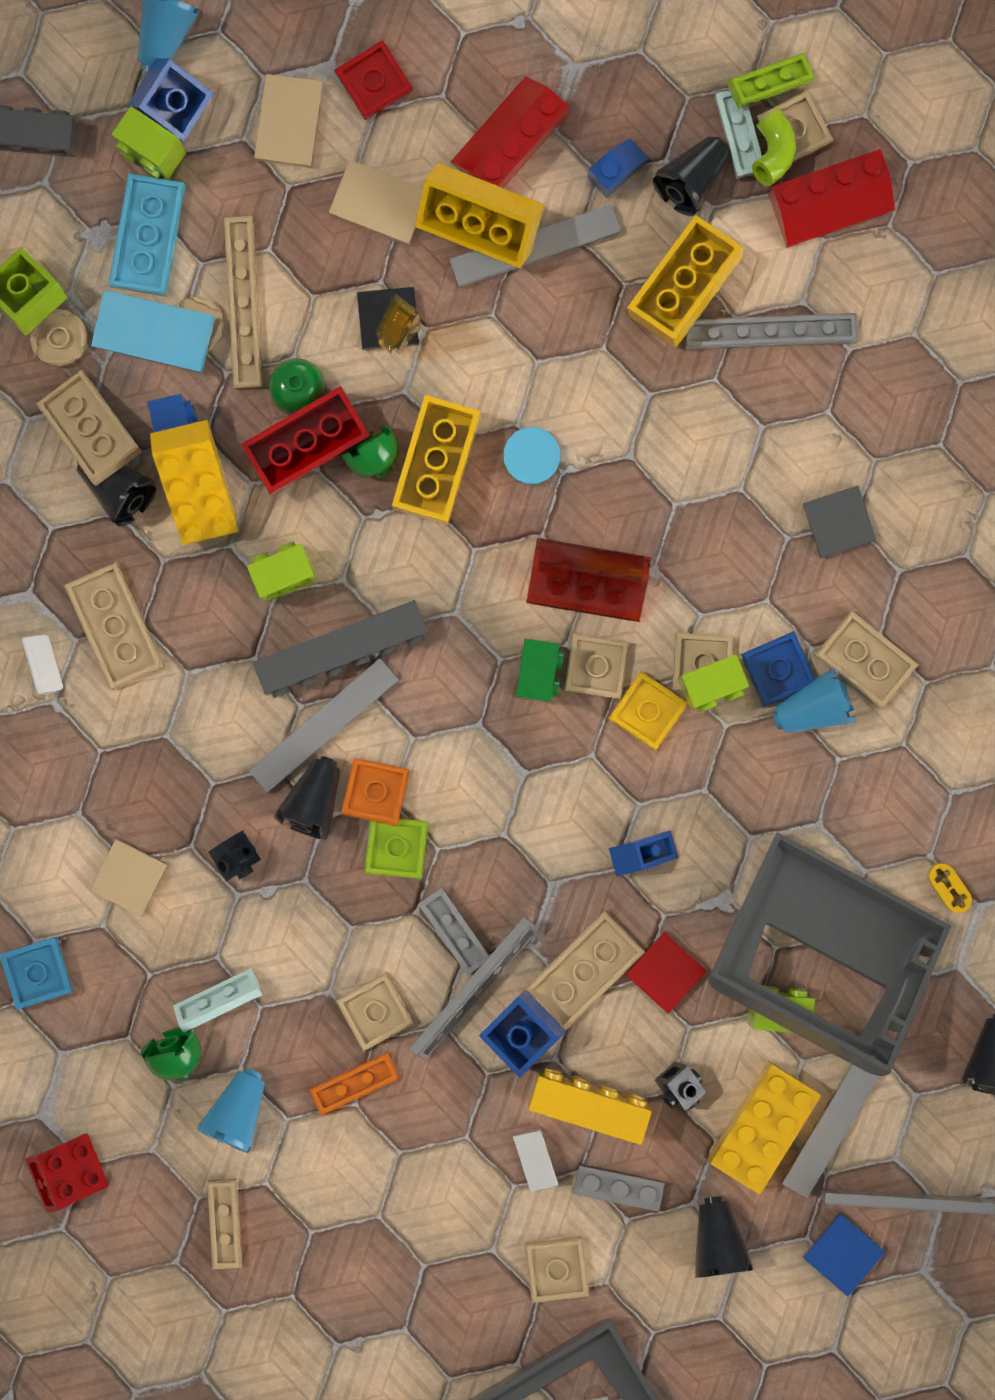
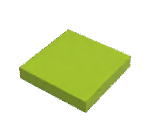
M400 818L398 827L370 821L364 873L422 879L428 821Z

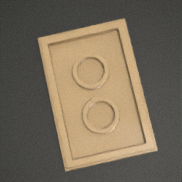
M266 74L254 156L255 161L312 168L323 81Z
M349 160L329 210V215L409 246L416 229L415 223L423 188Z
M852 610L814 655L830 669L836 668L841 678L881 710L918 666L914 660Z

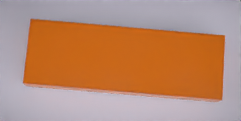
M387 1051L309 1088V1091L322 1116L400 1079V1076Z

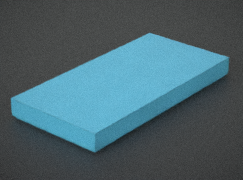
M128 173L109 287L166 297L185 193V183Z
M104 290L91 346L202 373L215 316Z

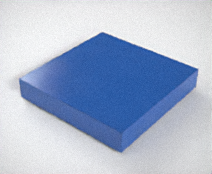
M794 631L740 654L763 707L795 694L815 680Z
M839 1213L802 1257L846 1296H849L883 1256L885 1251L845 1216Z

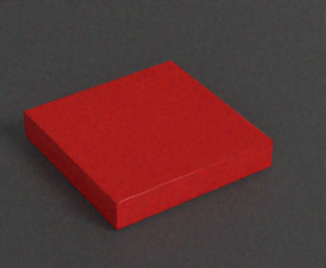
M383 40L334 70L364 120H367L413 91V87Z
M663 932L625 975L669 1014L707 971Z

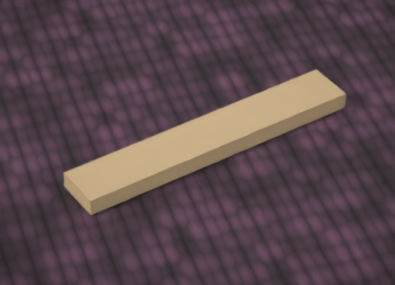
M225 217L224 233L234 390L263 388L253 217Z

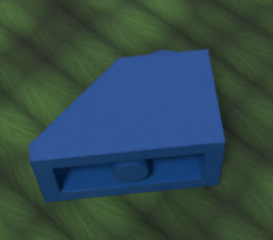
M628 139L609 150L588 170V179L607 198L645 165L649 159L631 139Z
M671 830L609 848L616 876L642 871L678 858Z

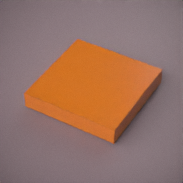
M353 758L341 815L398 827L410 770Z

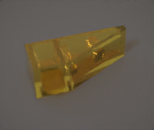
M397 294L393 297L376 334L380 339L377 343L390 354L394 350L400 355L421 329L419 312Z

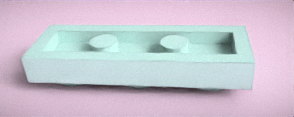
M730 90L715 94V100L736 179L754 175L752 164L762 155L749 106L738 109Z
M250 968L173 1005L178 1025L184 1033L261 996L262 993L256 975Z

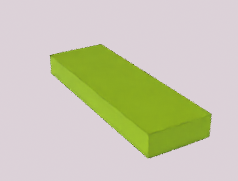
M802 53L729 79L727 85L737 108L740 109L813 82L815 77L805 54Z

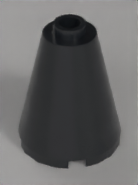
M708 136L660 168L652 179L653 186L660 198L665 203L671 200L676 205L673 209L678 213L694 216L701 209L728 157L726 143L719 137Z
M77 462L78 474L111 521L117 526H126L135 520L132 516L138 510L143 513L155 496L156 487L153 485L155 482L126 465L95 486Z
M321 756L320 759H314L279 806L274 819L282 825L284 820L290 822V829L316 839H320L322 836L324 840H327L330 834L340 776V769L336 767L337 762L325 756Z
M993 1014L992 1018L986 1019L960 1082L962 1087H966V1084L970 1083L973 1084L972 1090L995 1095V1014Z
M721 1196L704 1198L705 1204L699 1205L695 1278L752 1271L753 1264L729 1202H722Z

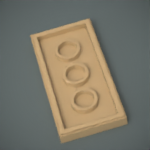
M80 370L36 403L95 486L99 485L142 452L83 370Z
M114 562L64 585L110 690H114L164 667L118 562Z
M604 910L522 992L527 990L567 1030L645 951Z

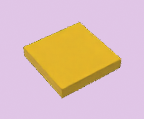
M640 671L608 719L656 751L688 703Z

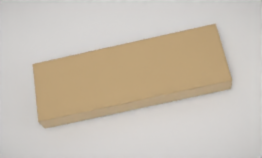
M237 1179L208 1180L212 1270L241 1268L242 1251Z

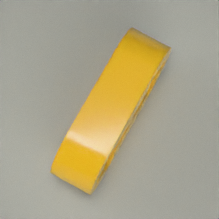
M945 863L932 865L928 870L927 879L945 907L954 913L967 911L971 906L972 897L954 869ZM937 869L940 871L947 870L948 874L945 876V879L949 886L946 887L942 881H935ZM953 889L957 895H964V898L961 900L963 904L961 907L958 905L952 906L951 902L954 898L949 892Z

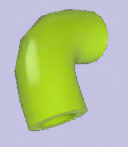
M780 108L774 110L756 125L765 137L768 149L763 156L753 162L752 170L756 179L767 187L781 179L790 169L796 153L795 133Z

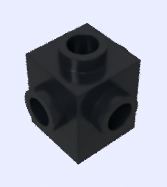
M243 830L208 852L226 881L236 875L241 880L254 871L252 865L261 860L255 847L251 844Z
M676 1061L655 1079V1082L663 1092L661 1095L662 1099L671 1108L676 1107L683 1111L690 1110L697 1106L700 1098L707 1093L701 1085L703 1080L694 1069H690L689 1066Z

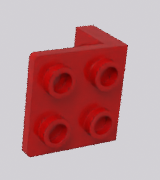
M87 1133L45 1152L36 1153L25 1158L46 1212L58 1211L108 1187V1182Z

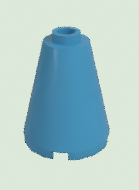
M142 0L138 62L143 63L141 69L149 71L157 58H169L172 60L200 11L199 8L179 0Z
M836 668L827 671L776 706L777 712L773 713V718L778 730L784 729L786 733L857 722L856 716L850 717L849 712L854 711L843 680L839 681L834 677V675L839 674Z
M246 1068L245 1072L238 1071L198 1124V1132L249 1154L253 1144L265 1082L260 1080L262 1075Z

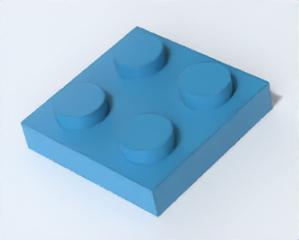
M57 936L0 954L16 1010L74 992Z

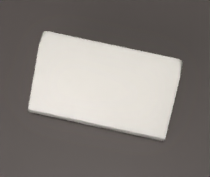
M38 635L22 638L37 693L46 695L62 690L63 684L49 636Z
M541 1128L514 1135L513 1139L530 1192L558 1186Z

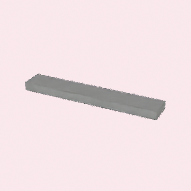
M612 204L538 229L532 252L523 266L620 234L621 229ZM477 251L449 259L458 288L517 269V267Z
M856 313L697 319L684 336L685 350L857 343Z
M379 658L252 767L249 772L267 793L270 792L399 681L398 678Z
M523 917L409 1049L416 1056L427 1059L535 935L539 928Z
M853 1064L850 1065L781 1181L783 1185L808 1198L880 1076L870 1074Z
M822 1188L821 1199L827 1205L995 1215V1199L828 1188Z

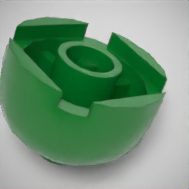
M292 358L285 360L274 369L270 376L269 392L271 399L277 408L287 415L297 412L326 394L327 386L323 373L315 364L306 359Z
M389 425L381 426L382 432L377 435L373 431L368 432L369 438L348 449V453L343 452L340 454L353 473L366 478L376 475L380 479L393 471L391 465L398 458L399 443Z
M176 1027L162 1033L166 1038L158 1042L154 1038L148 1041L142 1048L141 1055L150 1072L157 1078L183 1081L190 1077L192 1071L197 1067L202 1049L194 1030L190 1029L183 1033L180 1027Z

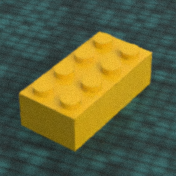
M437 163L425 178L415 227L520 269L532 252L544 204Z
M695 215L628 305L629 317L676 349L743 258V246Z
M424 395L393 499V510L448 526L481 417L479 410Z
M208 420L150 433L152 455L182 546L239 532L236 510Z
M768 1061L708 1156L709 1163L760 1195L822 1095Z
M545 1067L544 1071H537L528 1100L529 1111L642 1145L652 1113L644 1097L629 1093L628 1097L619 1095L616 1088L601 1084L599 1089L591 1086L589 1080L578 1076H573L572 1080L564 1078L561 1075V1071Z

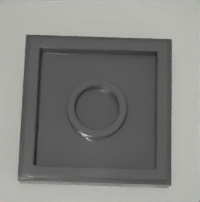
M858 485L803 503L820 558L876 540Z

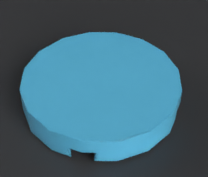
M526 427L516 431L508 439L504 448V464L508 473L516 481L526 485H538L545 482L556 473L560 463V448L556 439L548 431L538 427Z

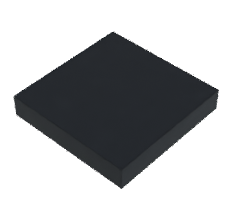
M414 287L357 292L362 350L419 345Z

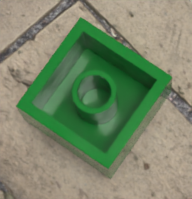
M524 639L516 699L550 703L551 698H557L560 680L554 679L556 669L561 670L564 651L559 650V643Z

